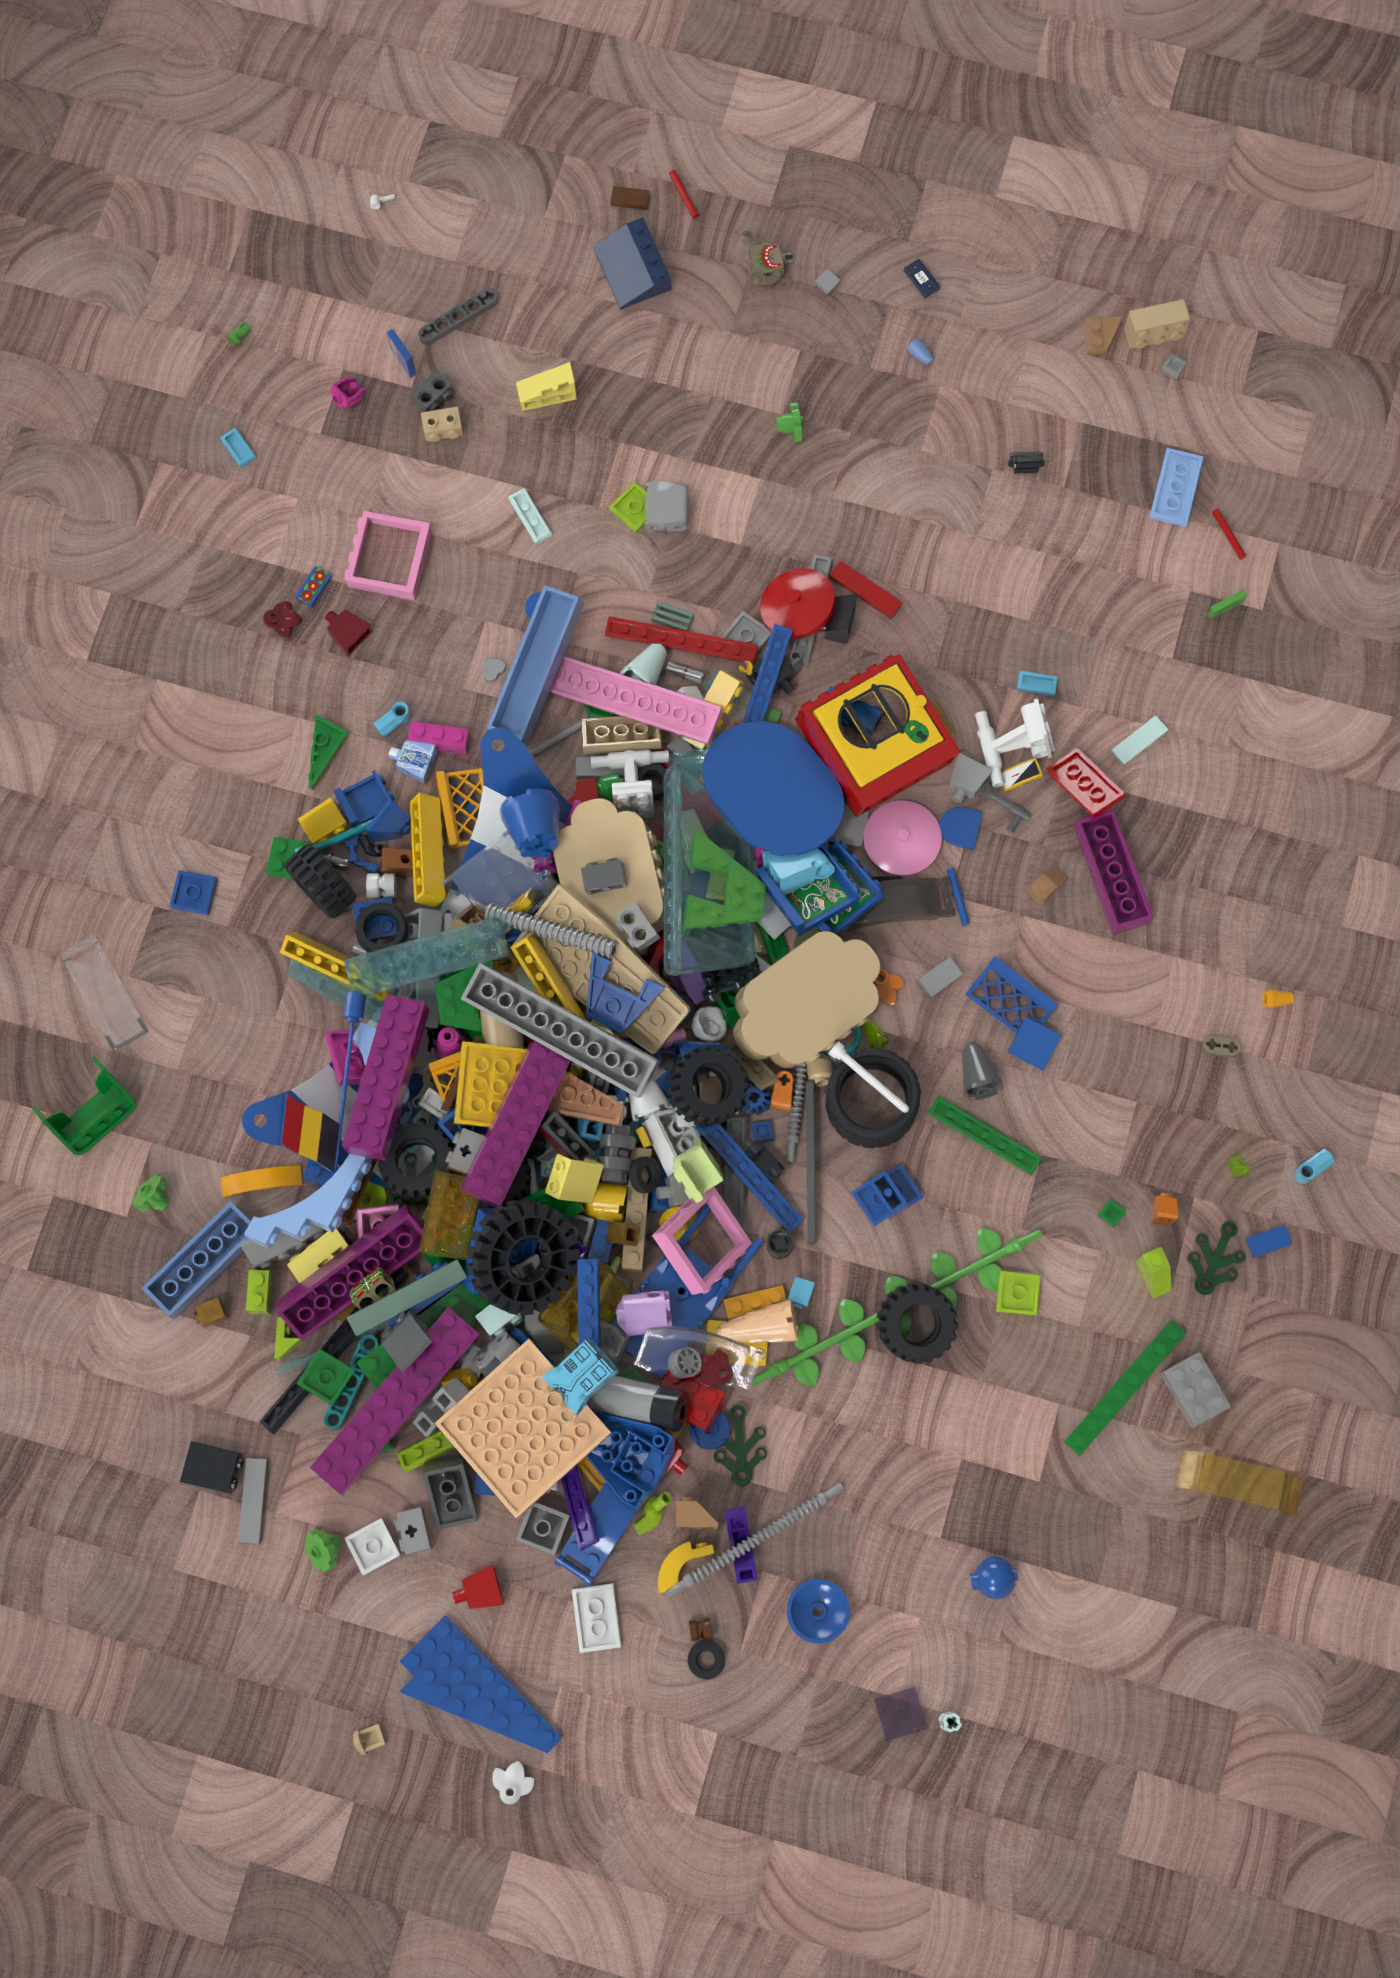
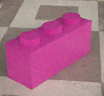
M411 721L408 741L434 744L438 751L467 755L470 733L468 729Z

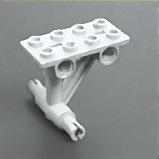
M1038 698L1034 699V703L1021 707L1024 724L996 739L994 729L989 725L987 712L981 711L975 714L979 729L977 737L981 741L986 762L985 766L993 769L990 775L993 788L1001 787L1005 784L1001 773L1002 761L1000 753L1026 747V749L1031 748L1034 758L1046 756L1052 758L1051 752L1055 750L1044 705L1043 703L1039 704Z
M649 749L627 750L624 752H610L606 756H591L592 769L609 767L611 770L624 769L625 782L612 783L615 808L619 812H634L644 822L654 817L651 780L638 781V768L652 763H669L668 750L651 752Z

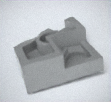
M600 1320L601 1350L618 1368L629 1336L620 1329Z

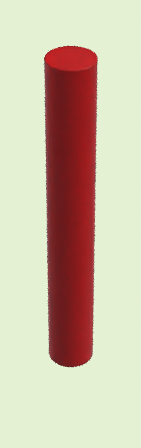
M671 170L669 175L692 218H697L699 213L677 172Z
M1218 508L1213 510V516L1240 560L1244 559L1246 554Z

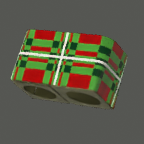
M378 1267L350 1290V1296L353 1304L361 1310L363 1306L360 1305V1301L363 1298H372L364 1306L365 1308L395 1292L396 1289L392 1277L384 1269ZM378 1285H388L376 1295L375 1289Z

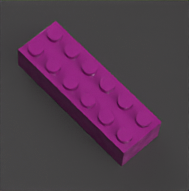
M1114 809L1102 813L1095 819L1090 816L1077 820L1074 825V831L1112 934L1117 935L1149 925L1154 917Z

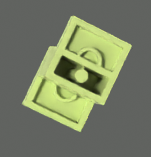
M700 1136L693 1140V1147L673 1159L674 1166L672 1169L674 1177L679 1183L683 1182L684 1191L690 1200L694 1199L696 1203L704 1199V1192L723 1181L720 1166Z

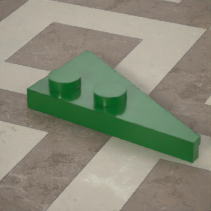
M317 714L314 719L315 728L312 738L310 773L308 776V787L312 790L349 735L344 729Z

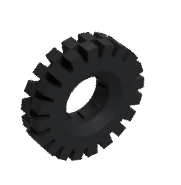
M521 1199V1202L513 1200L505 1202L506 1208L499 1205L491 1210L492 1218L485 1216L479 1224L483 1227L482 1231L474 1230L471 1240L476 1242L475 1247L468 1246L467 1257L473 1259V1262L467 1264L468 1274L474 1276L470 1280L474 1289L480 1291L478 1295L486 1302L510 1314L533 1315L534 1310L542 1312L548 1309L547 1302L556 1304L562 1298L559 1294L560 1289L567 1292L572 1283L567 1280L568 1275L575 1276L577 1272V1266L572 1264V1261L579 1259V1249L573 1247L574 1244L578 1243L576 1233L569 1231L572 1225L568 1219L563 1218V1214L556 1209L532 1200ZM533 1237V1240L538 1242L541 1248L540 1263L531 1275L517 1279V1276L512 1274L509 1269L510 1253L519 1241Z

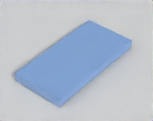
M1170 448L1166 449L1149 518L1183 527L1187 526L1204 459L1203 456Z

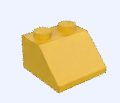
M331 797L298 818L301 827L313 845L340 834L349 828Z

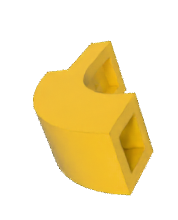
M689 1541L670 1552L659 1572V1593H664L679 1583V1573L685 1563L695 1558L714 1554L713 1545H708V1542L696 1544V1549H692Z

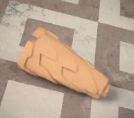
M786 1300L785 1302L769 1305L765 1309L749 1312L744 1316L721 1323L720 1327L717 1328L719 1340L722 1339L723 1342L729 1343L799 1341L792 1300Z

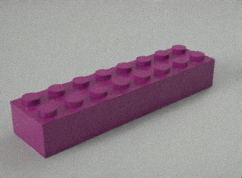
M386 994L342 1144L348 1154L387 1161L430 1011L426 1002Z
M537 1041L529 1044L459 1190L495 1208L502 1205L571 1060Z
M405 1204L275 1301L277 1314L301 1341L353 1303L350 1290L375 1268L380 1267L390 1275L431 1245L433 1241L429 1231Z

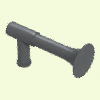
M989 781L979 798L988 797L1014 813L1015 817L1006 828L1009 832L1014 833L1021 819L1027 822L1032 814L994 792L990 787Z

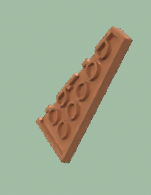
M565 1071L547 1111H556L559 1115L621 1127L626 1107Z

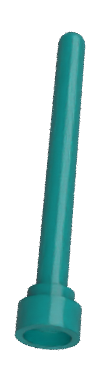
M373 819L312 846L321 851L366 831V827ZM301 846L296 849H293L294 854L301 848Z

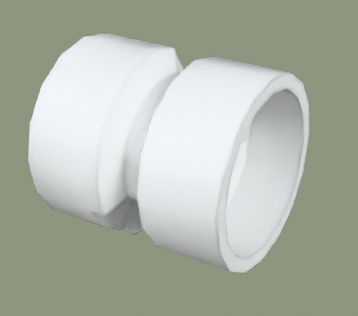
M368 873L366 877L367 898L379 899L380 896L396 898V874L384 873L383 876H380L379 873Z

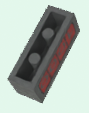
M546 1111L537 1132L558 1154L584 1161V1158H591L595 1154L556 1111Z

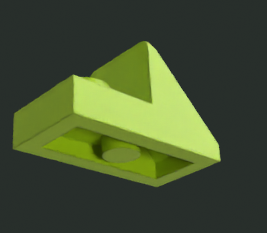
M277 1317L274 1355L276 1360H283L303 1342L300 1338H288V1335H291V1328L281 1317Z

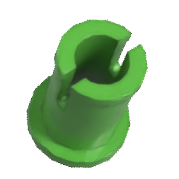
M242 322L233 332L230 331L228 333L229 336L227 338L233 345L240 344V340L251 331V328L247 323Z

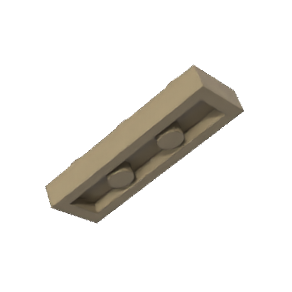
M736 1043L728 1046L729 1054L732 1053L735 1056V1062L740 1061L742 1064L741 1071L746 1072L747 1077L760 1090L777 1082V1076L761 1060H753L745 1056Z

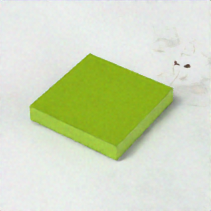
M636 482L609 506V510L635 533L645 526V522L648 521L646 515L647 492Z
M999 1270L996 1312L1037 1316L1041 1275Z

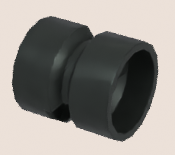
M783 1229L771 1232L767 1239L768 1253L775 1259H785L791 1254L793 1249L791 1234Z

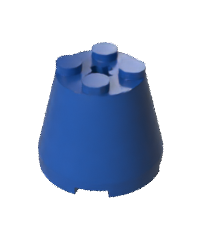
M538 788L527 789L525 794L516 797L511 795L502 803L500 807L501 820L520 851L521 856L539 857L541 859L548 858L559 843L560 804L559 800L553 795V792Z

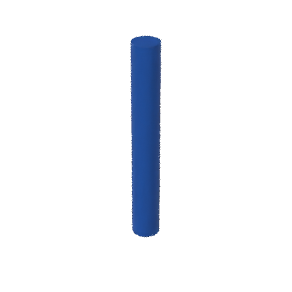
M954 868L948 869L947 874L962 926L969 925L970 922Z

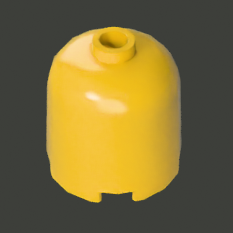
M599 1181L592 1203L582 1202L585 1215L595 1220L601 1219L622 1223L626 1210L624 1202L625 1197L628 1196V1185Z

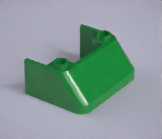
M95 1055L91 1058L101 1069V1072L94 1080V1084L99 1092L76 1112L68 1117L64 1112L56 1111L47 1118L36 1106L32 1108L43 1124L74 1155L86 1153L136 1108L135 1100Z

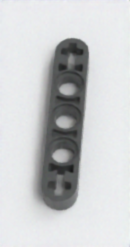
M487 288L426 324L418 332L420 342L424 345H431L493 308L498 303L497 292L492 288ZM487 296L493 297V300L487 299ZM471 304L479 305V309L476 311L470 310L469 307ZM457 313H461L464 315V317L461 320H455L453 318L454 315ZM440 323H447L448 327L441 330L438 328V325ZM427 333L430 335V338L424 337V334Z

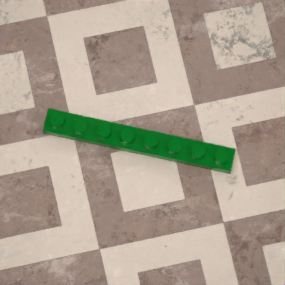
M1170 1320L1064 1443L1080 1456L1187 1333L1174 1321Z

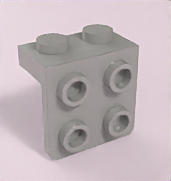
M844 806L842 820L833 837L838 842L842 840L847 846L861 847L869 812L867 811L855 818L850 808Z

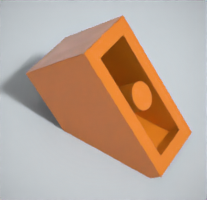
M1160 1193L1153 1200L1151 1223L1172 1225L1178 1219L1177 1198H1172L1171 1194Z

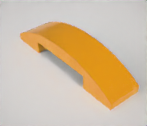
M301 1165L257 1169L221 1177L223 1198L280 1187L284 1189L303 1186Z

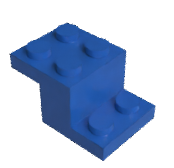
M901 1163L888 1172L884 1170L851 1192L873 1227L887 1218L889 1220L923 1198Z

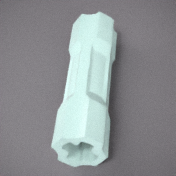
M954 1712L941 1713L938 1717L939 1727L945 1731H958L962 1725L960 1723V1716ZM948 1719L952 1721L950 1725H948Z

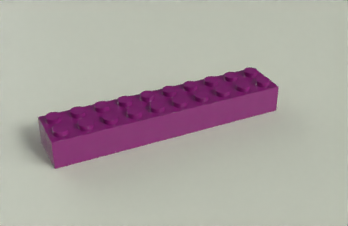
M449 1307L429 1329L432 1340L429 1346L404 1372L398 1366L393 1370L310 1466V1469L340 1495H345L480 1338L481 1335Z

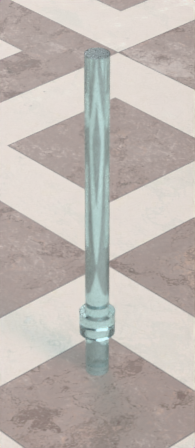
M384 1321L359 1334L352 1343L361 1340L365 1335L375 1334L390 1326ZM317 1351L301 1358L296 1357L290 1360V1363L277 1368L278 1376L292 1370L302 1369V1366L308 1364Z

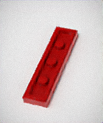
M842 561L837 564L829 575L830 579L851 593L856 594L857 597L890 619L893 618L902 606L903 602Z

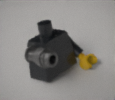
M799 651L791 652L788 659L786 655L784 656L773 693L780 688L787 695L795 690L796 687L791 683V680L800 669L804 659ZM763 658L754 665L750 661H744L747 665L746 670L743 666H739V671L747 673L746 677L753 686Z

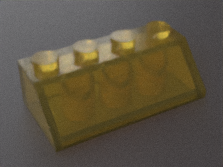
M438 1170L434 1171L419 1248L420 1252L434 1256L467 1259L478 1199L459 1190L465 1175Z

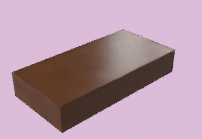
M613 186L610 203L611 206L647 210L650 192L643 189Z

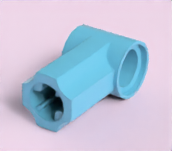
M396 702L391 710L373 725L385 738L401 724L409 722L411 712L407 704ZM400 710H406L404 715L397 716Z
M1325 1148L1319 1151L1295 1170L1294 1177L1296 1181L1301 1184L1310 1182L1335 1163L1333 1156ZM1306 1169L1309 1172V1177H1305L1301 1170Z

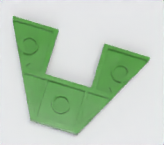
M696 830L693 834L690 866L726 877L724 903L722 905L688 894L685 900L682 932L695 928L706 929V927H722L731 923L744 924L745 922L760 921L763 918L766 885L700 831Z

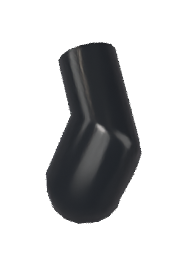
M367 834L359 837L366 855L373 857L381 856L382 848H384L381 844H371Z

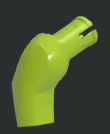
M665 1491L658 1497L653 1496L647 1500L642 1516L633 1523L639 1535L658 1526L664 1512V1507L672 1502L670 1493Z

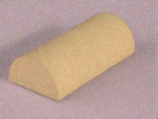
M622 716L582 719L584 755L624 752L627 750L662 749L661 734L658 728Z
M501 972L517 981L516 975L512 973ZM480 1010L483 1044L525 1049L524 1037L521 1032Z

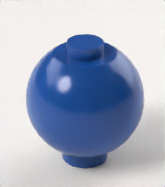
M993 1556L981 1561L977 1566L976 1572L970 1573L973 1590H979L990 1599H1002L1008 1596L1015 1588L1018 1574L1017 1569L1012 1568L1008 1560Z

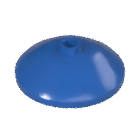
M811 1579L803 1582L792 1592L787 1604V1618L792 1630L801 1639L810 1643L821 1644L836 1639L845 1630L850 1617L849 1602L845 1593L839 1586L825 1579ZM816 1607H819L822 1610V1613L819 1616L814 1614V1609Z

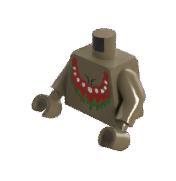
M745 230L742 233V236L745 237L742 239V243L744 245L750 244L749 259L753 271L750 277L755 279L753 284L771 286L784 275V265L793 263L792 252L781 254L779 244L755 237L751 230Z

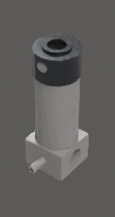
M615 1375L589 1398L587 1405L595 1414L596 1412H602L656 1425L673 1432H679L688 1415L689 1394L684 1390L658 1386Z

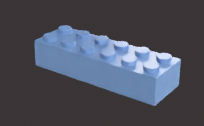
M230 1201L142 1287L143 1291L170 1318L176 1319L244 1252L240 1243L248 1239L244 1233L251 1221Z

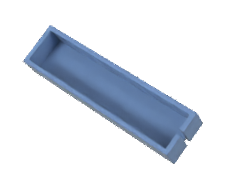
M544 585L488 723V730L493 728L508 729L524 745L528 746L585 604L579 597Z

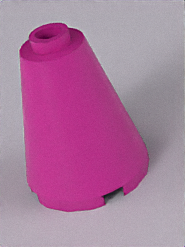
M444 1028L439 1032L435 1042V1056L437 1060L458 1053L461 1051L463 1041H473L459 1029Z

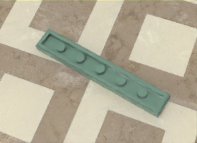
M458 1259L353 1313L347 1317V1320L357 1336L466 1279L467 1276Z

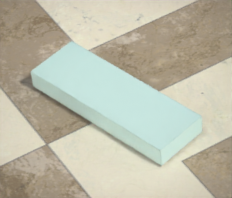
M525 488L508 496L510 503L535 545L552 536L551 531Z
M1154 716L1113 748L1111 753L1122 766H1125L1167 733L1168 729L1157 716Z

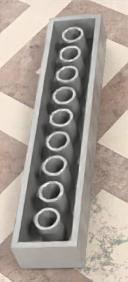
M479 963L461 997L463 1001L637 1098L643 1096L661 1062L484 963Z

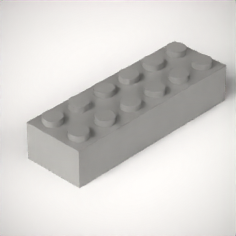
M419 908L404 914L408 924V938L400 954L399 997L426 1002L430 1011L425 1029L430 1031L437 1029L439 1024L434 984L441 981L436 974L440 971L442 963L440 955L443 942L441 937L443 919L442 911Z

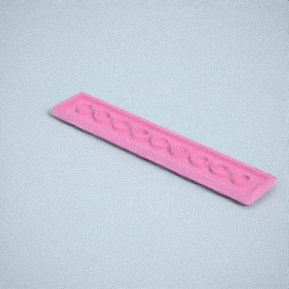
M563 656L549 691L551 694L710 745L723 708L565 656Z

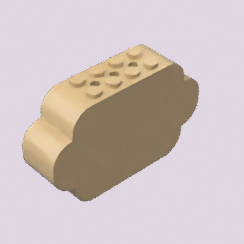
M598 798L579 804L573 811L571 825L559 831V843L553 854L560 884L601 917L631 947L627 941L629 936L626 931L622 933L616 925L618 920L615 915L635 902L657 933L665 928L670 919L668 903H671L669 892H666L664 884H667L664 872L662 873L659 867L662 865L660 854H657L655 849L658 846L657 839L642 818L631 811L619 812L611 802L605 799ZM611 858L621 860L624 864L628 887L588 895L585 892L581 868L586 867V864L597 862L598 864L606 863V860ZM629 916L626 924H632L635 921V916ZM640 932L637 939L643 940L646 937V932ZM650 946L643 951H640L637 947L633 950L641 957L648 951Z
M827 931L813 935L737 992L735 1007L741 1017L735 1024L733 1031L737 1046L750 1059L763 1060L770 1057L775 1064L783 1068H793L804 1062L806 1064L813 1062L821 1056L820 1051L823 1053L836 1045V1039L839 1041L852 1033L851 1028L855 1029L868 1021L866 1017L876 1009L879 995L873 981L877 978L880 971V962L877 955L867 943L861 940H849L844 943L839 936Z

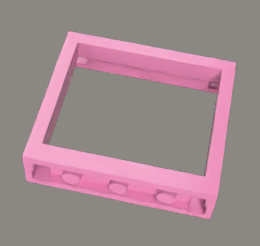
M363 511L362 517H359L357 528H359L358 534H355L353 538L354 550L349 554L350 566L349 569L345 570L344 580H346L348 588L415 600L432 533L430 523ZM369 523L420 532L407 586L355 577Z
M715 1187L704 1192V1199L699 1203H696L694 1199H688L652 1235L692 1295L709 1292L712 1289L711 1285L719 1281L724 1276L723 1273L733 1267L735 1260L743 1256L747 1252L746 1249L752 1244ZM706 1202L735 1246L702 1279L673 1235Z

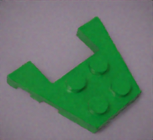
M493 957L480 962L494 968ZM479 963L434 984L439 1024L482 1032L478 1008L461 999Z

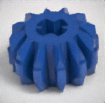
M749 1082V1089L744 1091L747 1094L746 1101L741 1103L744 1105L741 1110L745 1112L749 1109V1116H752L753 1111H756V1115L760 1116L759 1109L766 1112L767 1108L765 1105H771V1101L768 1100L771 1097V1093H765L767 1088L760 1090L757 1086L753 1087L752 1083ZM752 1095H756V1098L759 1097L756 1103H753V1100L749 1101Z

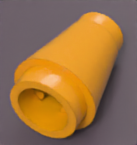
M1268 989V991L1263 992L1262 1002L1264 1007L1272 1009L1293 1004L1294 995L1292 992Z

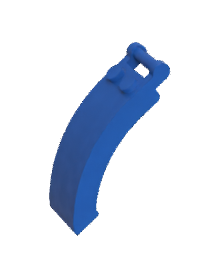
M607 1483L604 1484L590 1505L600 1542L582 1551L578 1549L575 1533L573 1532L554 1562L558 1567H564L583 1580V1584L588 1587L638 1512V1510L620 1500ZM570 1555L591 1570L590 1574L566 1559V1556Z

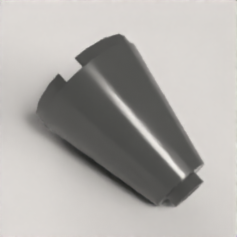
M974 1042L966 1044L962 1050L965 1098L970 1100V1097H975L976 1100H983L998 1094L997 1090L1001 1088L1002 1091L1004 1087L1001 1078L981 1045Z

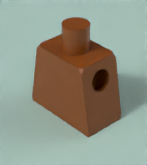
M382 848L381 876L384 873H395L396 877H411L413 875L412 850Z

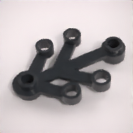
M754 955L746 956L743 959V965L729 975L728 964H718L716 968L718 974H720V982L715 985L714 982L717 981L715 973L705 974L703 978L707 986L702 991L703 998L707 1002H713L721 998L722 992L744 987L746 985L744 980L753 979L758 976L757 970L760 968L758 959Z

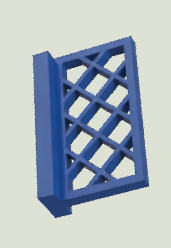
M995 956L965 994L1016 1034L1020 1024L1023 1022L1019 1021L1018 1010L1030 1009L1031 1020L1043 1025L1058 1007L1057 1003ZM990 969L997 974L998 982L986 983L985 976ZM1009 983L1013 986L1014 994L1002 995L1001 984ZM999 985L1000 996L988 997L987 986ZM976 987H985L986 998L977 999L971 993ZM1025 995L1029 998L1030 1006L1018 1008L1016 996ZM1014 997L1016 1008L1004 1009L1002 998ZM1000 999L1002 1010L993 1011L990 1009L988 1000ZM986 1000L987 1006L981 1001ZM1042 1008L1047 1013L1042 1019L1034 1020L1032 1009ZM1016 1011L1017 1022H1007L1004 1012Z

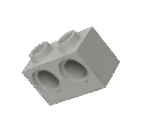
M635 902L615 915L618 920L616 925L622 933L626 931L629 936L627 941L633 949L637 947L640 951H643L661 938ZM629 916H635V921L632 924H626ZM640 932H646V937L643 940L637 939Z

